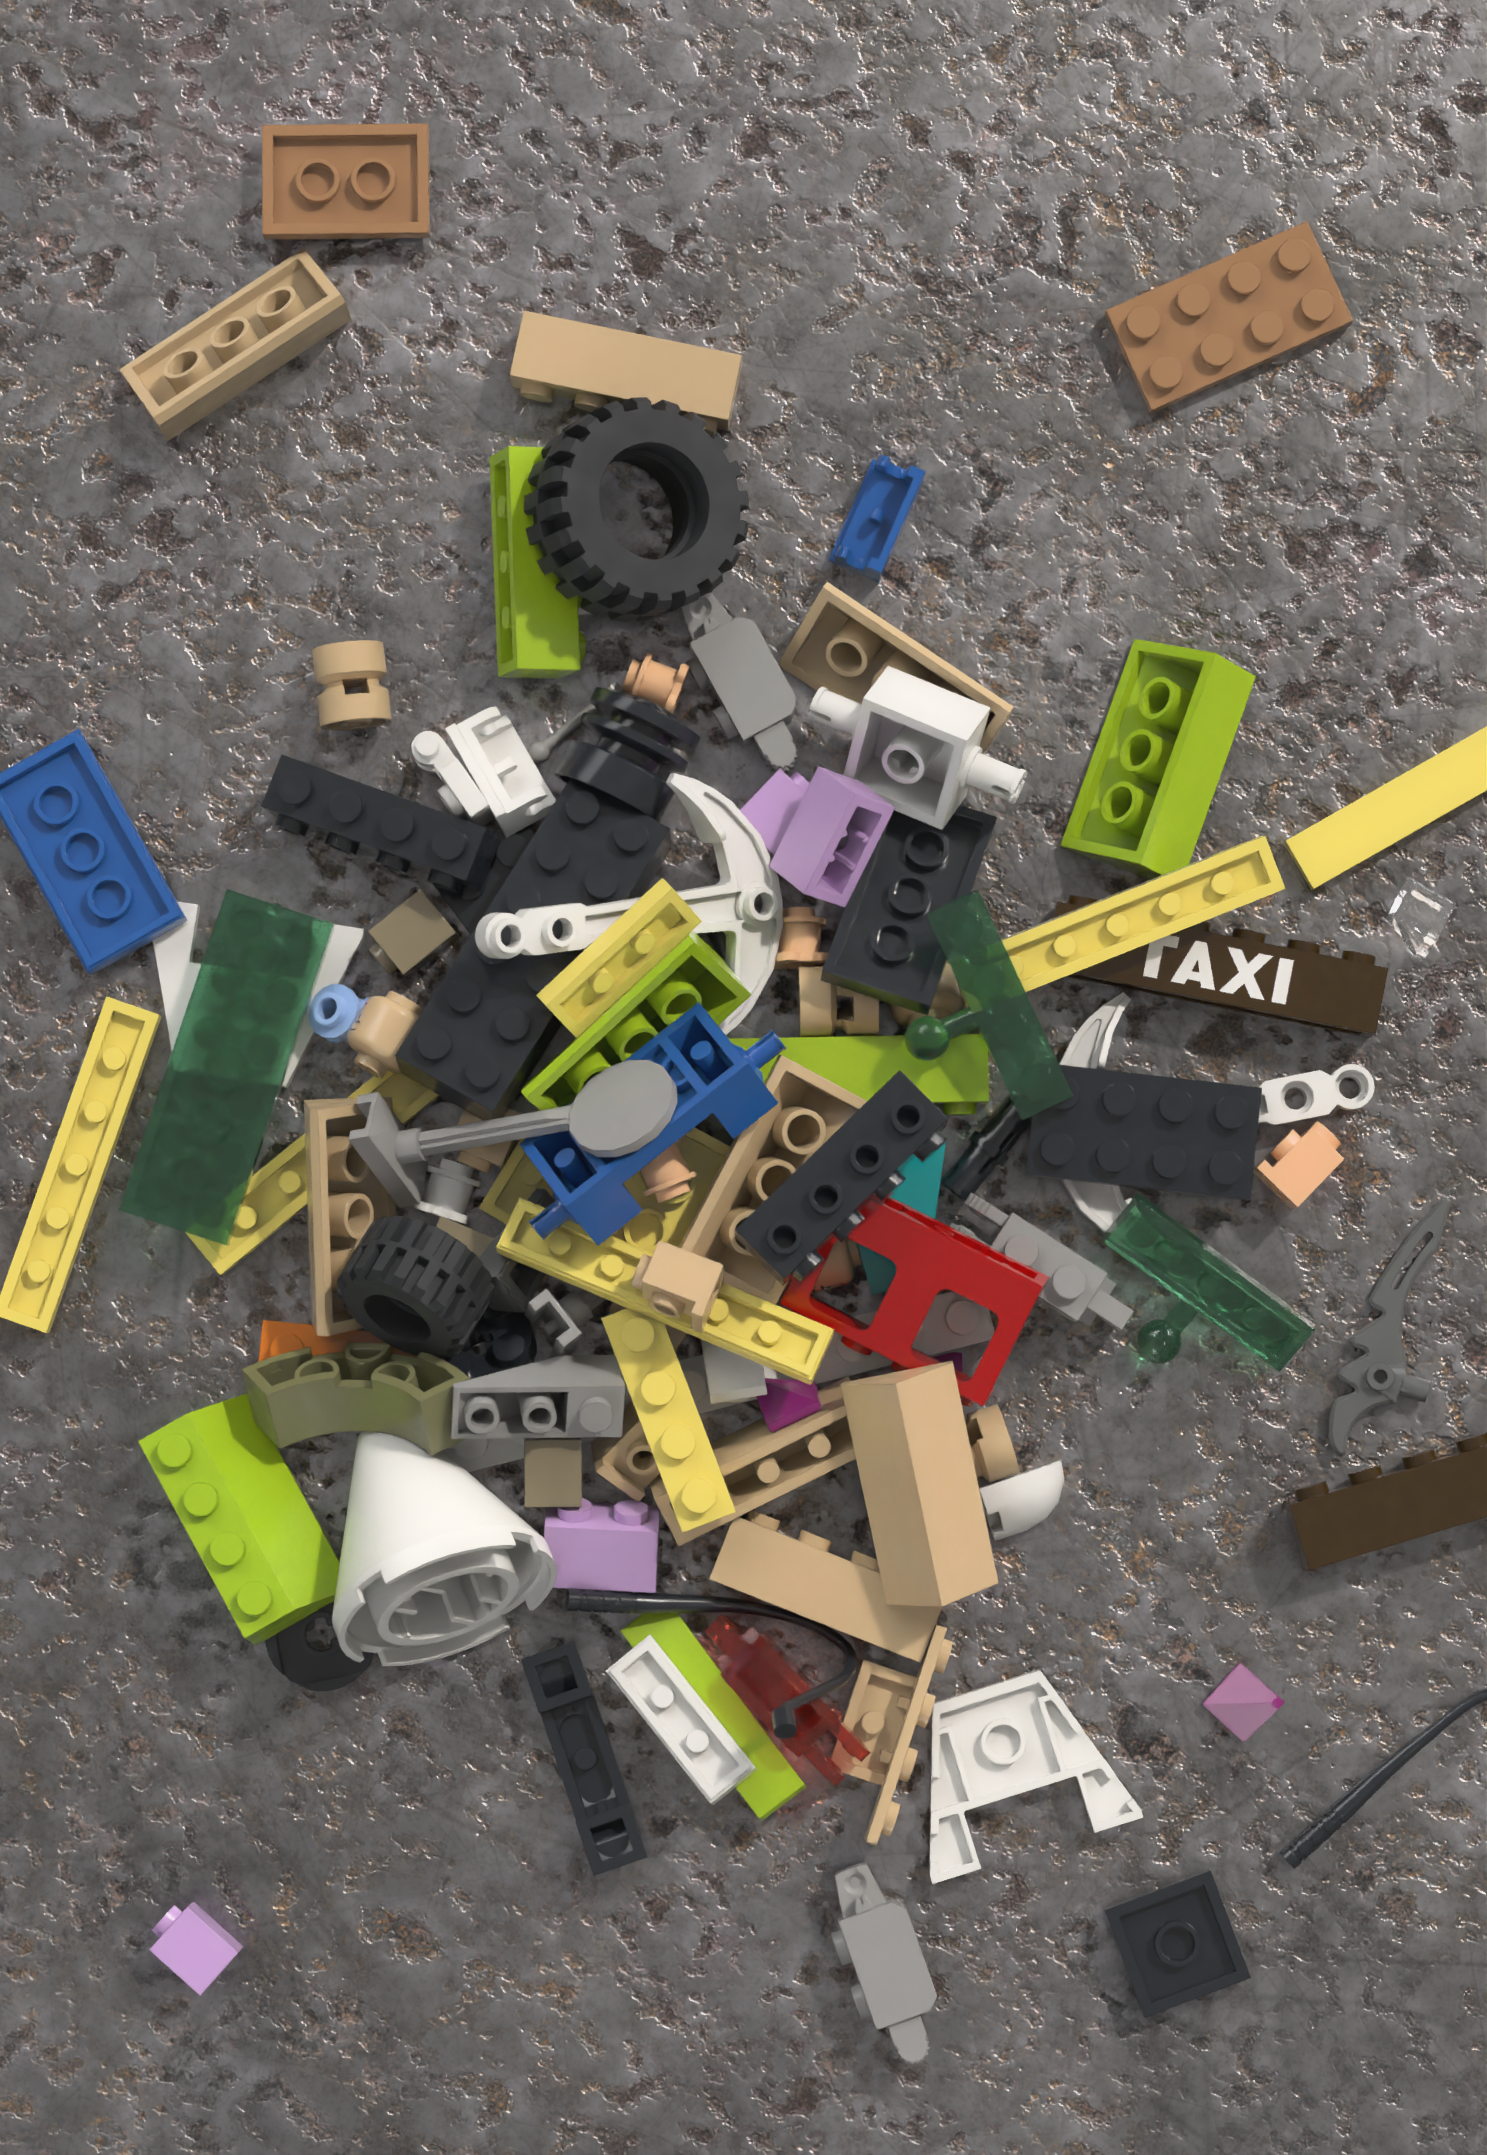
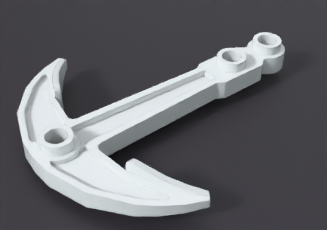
M671 773L666 783L675 792L687 810L699 840L702 843H713L720 874V881L715 885L676 892L702 921L693 929L695 933L719 931L725 933V963L751 993V996L718 1026L727 1035L752 1010L774 970L783 927V908L777 872L769 867L772 860L761 835L731 800L714 788L696 779ZM758 894L762 898V910L760 913H757L754 908V900ZM641 897L585 906L581 903H567L519 909L515 915L511 913H490L479 921L475 931V941L477 947L485 956L494 959H510L519 953L523 955H542L586 949ZM557 919L562 922L563 926L560 939H556L552 932L553 924ZM505 926H508L511 930V941L508 946H505L501 941V931Z
M1124 992L1105 1003L1084 1022L1071 1038L1059 1065L1105 1069L1112 1034L1122 1012L1131 1000ZM1348 1064L1338 1068L1331 1075L1318 1070L1264 1081L1259 1086L1262 1088L1258 1124L1265 1123L1270 1126L1326 1116L1336 1106L1343 1110L1358 1109L1366 1105L1372 1098L1374 1080L1369 1071L1364 1067ZM1352 1078L1357 1082L1359 1092L1355 1098H1345L1340 1093L1339 1084L1342 1079ZM1289 1089H1297L1302 1092L1304 1104L1300 1109L1294 1110L1286 1105L1284 1097ZM1061 1180L1078 1210L1113 1241L1134 1252L1155 1259L1172 1262L1180 1261L1183 1252L1170 1244L1151 1226L1131 1197L1126 1200L1123 1199L1119 1186Z

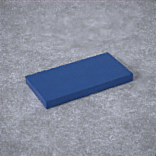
M80 729L73 731L0 773V817L86 972L90 976L188 921Z

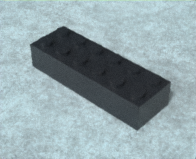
M570 778L483 917L496 912L515 915L519 909L567 903H581L585 906L642 897L671 850L670 828L616 797L579 780ZM559 919L554 922L552 932L556 939H560L563 932L562 922ZM505 926L501 931V941L505 946H508L511 941V930L508 926ZM475 928L397 1051L395 1057L400 1073L483 1121L504 1117L562 1025L561 1021L536 995L585 949L542 955H523L519 953L510 959H494L485 956L477 947Z

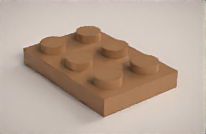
M428 123L262 125V234L264 240L430 238V137Z

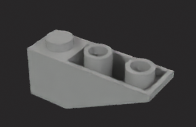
M560 1355L453 1384L451 1439L622 1437L625 1383L616 1356Z

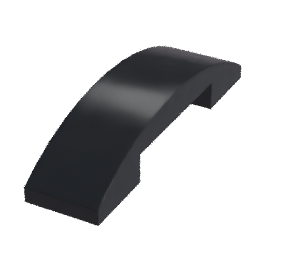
M575 1641L521 1659L576 1819V1825L593 1876L647 1858V1852Z

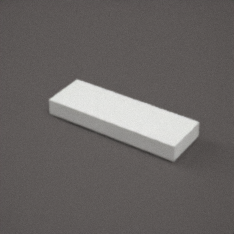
M651 1635L647 1636L606 1670L710 1804H716L757 1770L755 1765Z

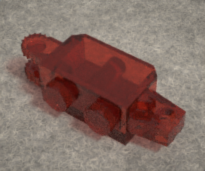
M722 1614L704 1631L724 1652L715 1661L723 1670L720 1674L722 1678L773 1733L772 1711L783 1702L816 1687L811 1679L768 1634L761 1635L753 1626L743 1634ZM826 1695L795 1709L797 1733L788 1739L779 1738L797 1757L804 1755L834 1786H837L845 1776L841 1772L840 1766L816 1745L825 1734L830 1731L842 1743V1747L853 1758H857L861 1762L870 1754L865 1744L841 1720L845 1715Z

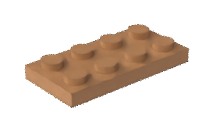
M1308 221L1109 308L1105 312L1106 320L1150 414L1346 328L1353 322V318Z

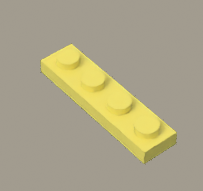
M628 1308L601 1318L682 1533L735 1513L734 1504L666 1325Z

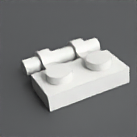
M424 731L418 734L411 745L412 754L417 766L423 772L428 774L436 773L443 782L444 786L437 791L452 816L468 820L480 826H484L492 821L494 817L489 803L444 740L432 731Z

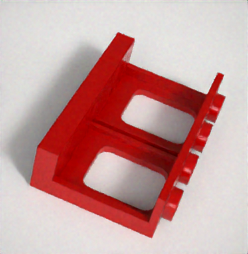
M874 1197L859 1211L865 1220L848 1237V1239L890 1259L896 1266V1274L871 1325L811 1296V1292L838 1240L835 1236L818 1251L824 1257V1260L806 1279L800 1283L793 1276L780 1304L792 1309L794 1313L834 1329L835 1332L842 1335L840 1341L848 1348L864 1355H871L872 1351H875L892 1360L891 1367L898 1372L943 1363L913 1348L912 1345L937 1293L943 1289L952 1290L993 1311L998 1317V1326L973 1377L955 1369L962 1405L972 1407L975 1402L984 1406L991 1397L998 1377L1036 1301L1041 1296L1049 1276L892 1197H889L883 1203Z

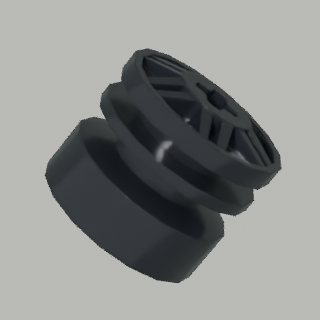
M596 687L590 698V703L610 717L607 719L593 713H583L580 719L581 724L595 736L599 737L596 745L587 742L570 740L554 772L555 776L566 784L570 778L593 786L616 797L654 820L661 822L675 792L656 773L659 767L669 771L685 773L688 762L670 750L669 747L694 753L700 742V736L683 725L675 715L646 699L633 694H623L606 688Z

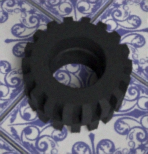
M384 1216L378 1218L376 1222H372L336 1283L338 1286V1297L344 1302L343 1306L347 1312L372 1335L405 1353L418 1356L421 1352L440 1359H446L447 1356L453 1358L463 1349L492 1299L494 1285L491 1282L492 1276L489 1270L482 1265L483 1262L461 1241L426 1222L417 1219L412 1220L404 1216H393L392 1218Z

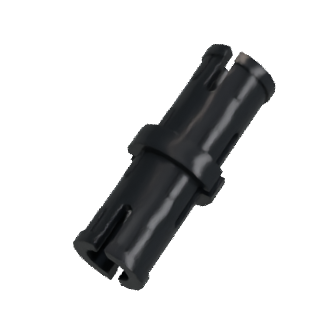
M1010 1094L999 1108V1111L979 1133L975 1130L968 1140L971 1144L954 1166L941 1178L940 1182L965 1202L970 1193L974 1194L978 1190L982 1182L992 1173L997 1165L1003 1167L1008 1161L1009 1157L1006 1154L1030 1126L1031 1109Z

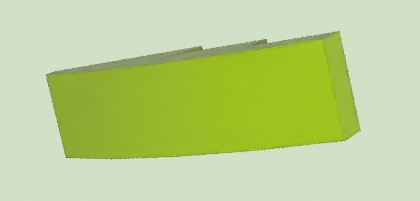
M679 1613L642 1614L621 1630L632 1648L649 1635L656 1640L755 1765L757 1770L736 1786V1789L761 1821L807 1787Z

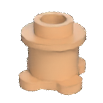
M649 653L646 654L643 662L633 659L622 691L646 699L674 714L688 677L690 666L682 663L679 670L652 661L653 655Z
M790 907L783 909V927L774 970L799 969V967L823 966L825 964L828 953L822 952L821 929L826 927V919L815 916L814 908Z
M682 1137L640 1170L647 1190L642 1191L644 1197L655 1193L658 1203L691 1191L687 1180L697 1175L695 1171L689 1172L678 1144L683 1141Z

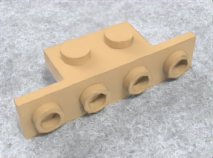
M936 1623L917 1676L865 1659L862 1660L828 1768L881 1785L864 1836L865 1843L877 1846L880 1834L890 1837L895 1826L900 1804L891 1800L898 1780L908 1783L918 1753V1750L909 1747L915 1726L922 1728L927 1726L936 1696L926 1692L933 1671L941 1674L944 1673L953 1646V1641L944 1639L947 1628L943 1625Z

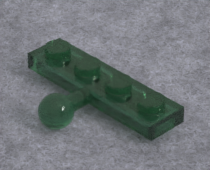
M974 890L925 913L968 1007L942 1020L932 1016H923L915 1019L908 1026L905 1033V1045L909 1053L921 1061H934L945 1054L950 1040L978 1028L1021 1120L1073 1097L1071 1089L979 891Z
M1139 1193L1136 1194L1102 1235L1106 1245L1180 1298L1164 1319H1155L1147 1322L1138 1333V1350L1151 1363L1164 1364L1170 1362L1179 1354L1182 1346L1181 1333L1198 1313L1279 1372L1315 1331L1312 1321Z

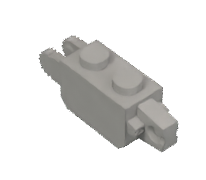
M712 592L699 597V600L681 607L683 618L692 642H690V653L693 658L685 663L690 666L689 672L700 691L710 687L720 706L712 710L725 737L729 740L737 736L743 748L754 743L763 761H767L766 767L769 766L771 768L770 771L777 772L781 769L783 772L789 773L790 769H794V764L797 763L798 754L796 753H798V750L795 748L796 744L792 743L793 737L786 724L792 722L797 698L754 620L740 616L732 619Z
M970 1193L964 1203L969 1207V1210L978 1217L989 1220L1001 1229L992 1243L988 1245L977 1238L975 1233L962 1225L951 1223L950 1227L1049 1276L1038 1300L1072 1322L1080 1321L1090 1327L1097 1316L1117 1330H1123L1134 1311L1110 1296L1116 1283L1106 1277L1107 1272L1013 1212L1008 1216L985 1200Z
M867 1863L856 1864L834 1873L842 1914L837 1916L841 1930L833 1932L831 1935L842 1966L853 1962L860 1984L852 1986L850 1989L861 2020L872 2016L876 2030L888 2026L894 2046L898 2049L896 2052L897 2054L899 2053L900 2059H905V2063L911 2062L913 2064L917 2062L919 2064L920 2060H925V2055H929L927 2050L930 2049V2046H928L929 2040H927L928 2036L920 2014L931 2011L937 1994L905 1904L892 1897L885 1899Z

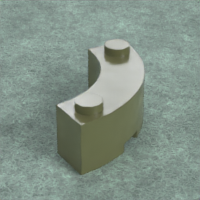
M369 1342L347 1343L344 1352L313 1356L311 1347L283 1353L241 1369L254 1422L279 1449L307 1438L347 1431L380 1432L398 1436L417 1444L430 1455L452 1448L465 1440L451 1439L453 1384L470 1380V1378L445 1360L428 1353L421 1352L417 1358L392 1353L391 1345Z

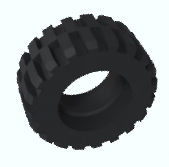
M647 397L630 398L621 404L614 401L601 406L563 428L561 434L550 439L541 451L543 460L534 464L531 469L528 482L530 485L535 486L536 490L524 496V513L526 515H533L534 525L526 528L529 545L538 544L543 554V558L536 562L544 575L553 572L560 582L556 585L555 589L567 600L578 595L582 598L580 603L581 609L595 616L608 610V616L611 620L628 622L637 617L641 621H646L673 612L712 592L723 582V573L732 570L740 557L739 550L733 546L746 540L748 530L747 521L740 520V512L749 508L748 493L746 490L739 491L736 481L737 478L743 476L738 461L735 460L730 463L722 451L728 447V444L718 432L711 436L703 430L706 421L693 411L683 417L678 415L680 407L676 403L662 399L651 405V401ZM612 462H625L643 469L659 483L669 500L673 516V531L667 551L660 559H647L628 551L616 541L604 522L600 509L599 490L603 474L607 466Z

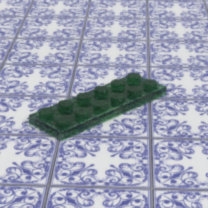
M226 889L119 1208L120 1211L229 1246L335 929L333 923Z

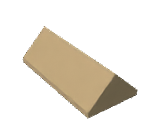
M303 248L119 370L166 440L169 441L352 319L340 292Z
M828 582L821 589L778 663L780 667L814 690L818 691L822 686L827 688L828 691L862 704L864 696L887 666H890L990 707V712L980 747L983 748L982 754L984 755L1009 720L1014 708Z
M780 1054L764 1082L765 1086L778 1101V1104L735 1137L678 1247L723 1264V1283L775 1305L787 1283L782 1286L735 1238V1229L867 1102L863 1098Z
M383 1097L393 1111L392 1097ZM358 1098L304 1100L311 1321L317 1336H330L363 1328L347 1312L343 1306L344 1302L338 1297L337 1279L371 1223L384 1216L390 1218L396 1216V1202L348 1140L350 1131L366 1128L367 1118L356 1105Z
M953 1361L841 1383L886 1604L942 1607L998 1584V1576Z

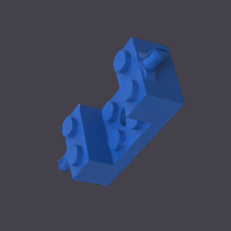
M698 1002L625 1060H649L665 1068L677 1086L678 1103L671 1121L655 1139L639 1150L619 1157H597L583 1151L570 1130L526 1138L519 1143L553 1190V1197L556 1200L532 1220L530 1219L529 1223L539 1236L545 1240L547 1236L571 1219L574 1223L581 1225L597 1245H600L643 1211L623 1184L712 1113H714L734 1139L778 1104V1101L765 1086L760 1068L787 1048L771 1029L768 1034L745 1051L742 1047L731 1043Z

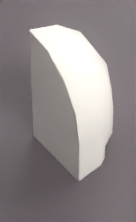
M1062 1460L979 1487L983 1509L994 1541L1027 1531L1046 1520L1059 1503L1064 1484Z

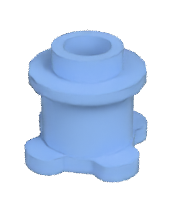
M331 984L323 987L314 996L310 1004L308 1014L310 1025L315 1033L333 1044H338L342 1041L348 1043L347 1033L368 998L364 1000L358 998L353 990L342 984Z

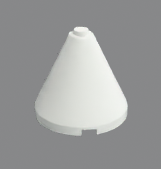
M361 1432L356 1445L332 1614V1625L339 1645L346 1656L360 1663L364 1660L362 1651L378 1653L382 1666H405L444 1658L475 1647L508 1630L510 1627L505 1615L522 1602L526 1601L529 1610L534 1611L544 1601L555 1584L557 1567L548 1543L538 1532L443 1450L430 1455L422 1447L404 1438L380 1432Z

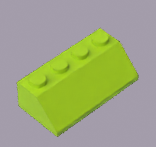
M1134 639L1060 846L1091 859L1151 879L1189 865L1256 676L1214 652Z
M692 930L581 1035L574 1038L525 1084L521 1092L540 1111L568 1106L575 1100L577 1094L590 1079L606 1068L625 1061L698 1002L719 1026L751 996V993L725 961Z
M247 1393L189 1412L138 1441L244 1639L258 1645L335 1600L340 1561L278 1447L254 1422Z

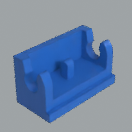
M879 455L877 461L872 460L829 558V562L877 583H880L922 487L926 472L912 465L908 466L907 469L898 467L891 463L890 457L886 455Z

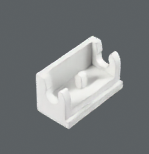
M490 707L457 725L454 723L445 728L473 781L489 803L492 814L506 838L547 816L556 799L549 790L507 714L502 716L497 707Z

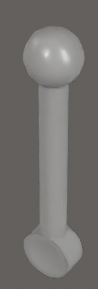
M615 682L611 684L608 688H606L618 693H623L622 687L618 682ZM590 703L546 740L532 743L528 748V753L533 762L542 763L546 761L550 750L582 725L580 719L584 712L595 714L599 710Z

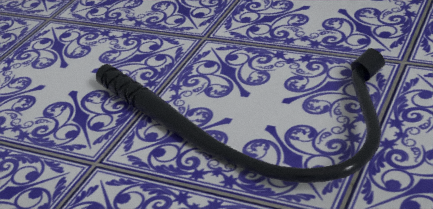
M567 1589V1611L577 1612L579 1610L580 1612L593 1611L622 1614L625 1612L628 1614H750L799 1625L834 1643L845 1655L846 1665L844 1670L837 1677L783 1702L772 1711L774 1734L781 1739L791 1738L797 1733L795 1709L839 1689L849 1682L856 1671V1652L842 1635L824 1624L785 1609L729 1597Z
M1487 1688L1468 1696L1456 1704L1429 1727L1405 1743L1331 1805L1329 1810H1325L1323 1815L1314 1820L1295 1840L1289 1843V1846L1283 1848L1279 1853L1296 1869L1302 1863V1860H1306L1308 1855H1311L1336 1830H1339L1342 1827L1341 1825L1346 1823L1412 1757L1463 1713L1477 1704L1486 1701Z

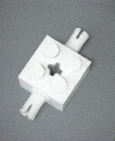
M887 666L864 696L862 704L828 691L827 688L821 686L809 709L812 711L808 713V720L819 722L852 736L844 776L862 782L893 805L895 811L941 830L966 797L969 785L1003 798L1011 804L1016 802L1024 786V779L1027 776L1026 770L1015 768L982 754L983 748L980 747L990 707L890 666Z

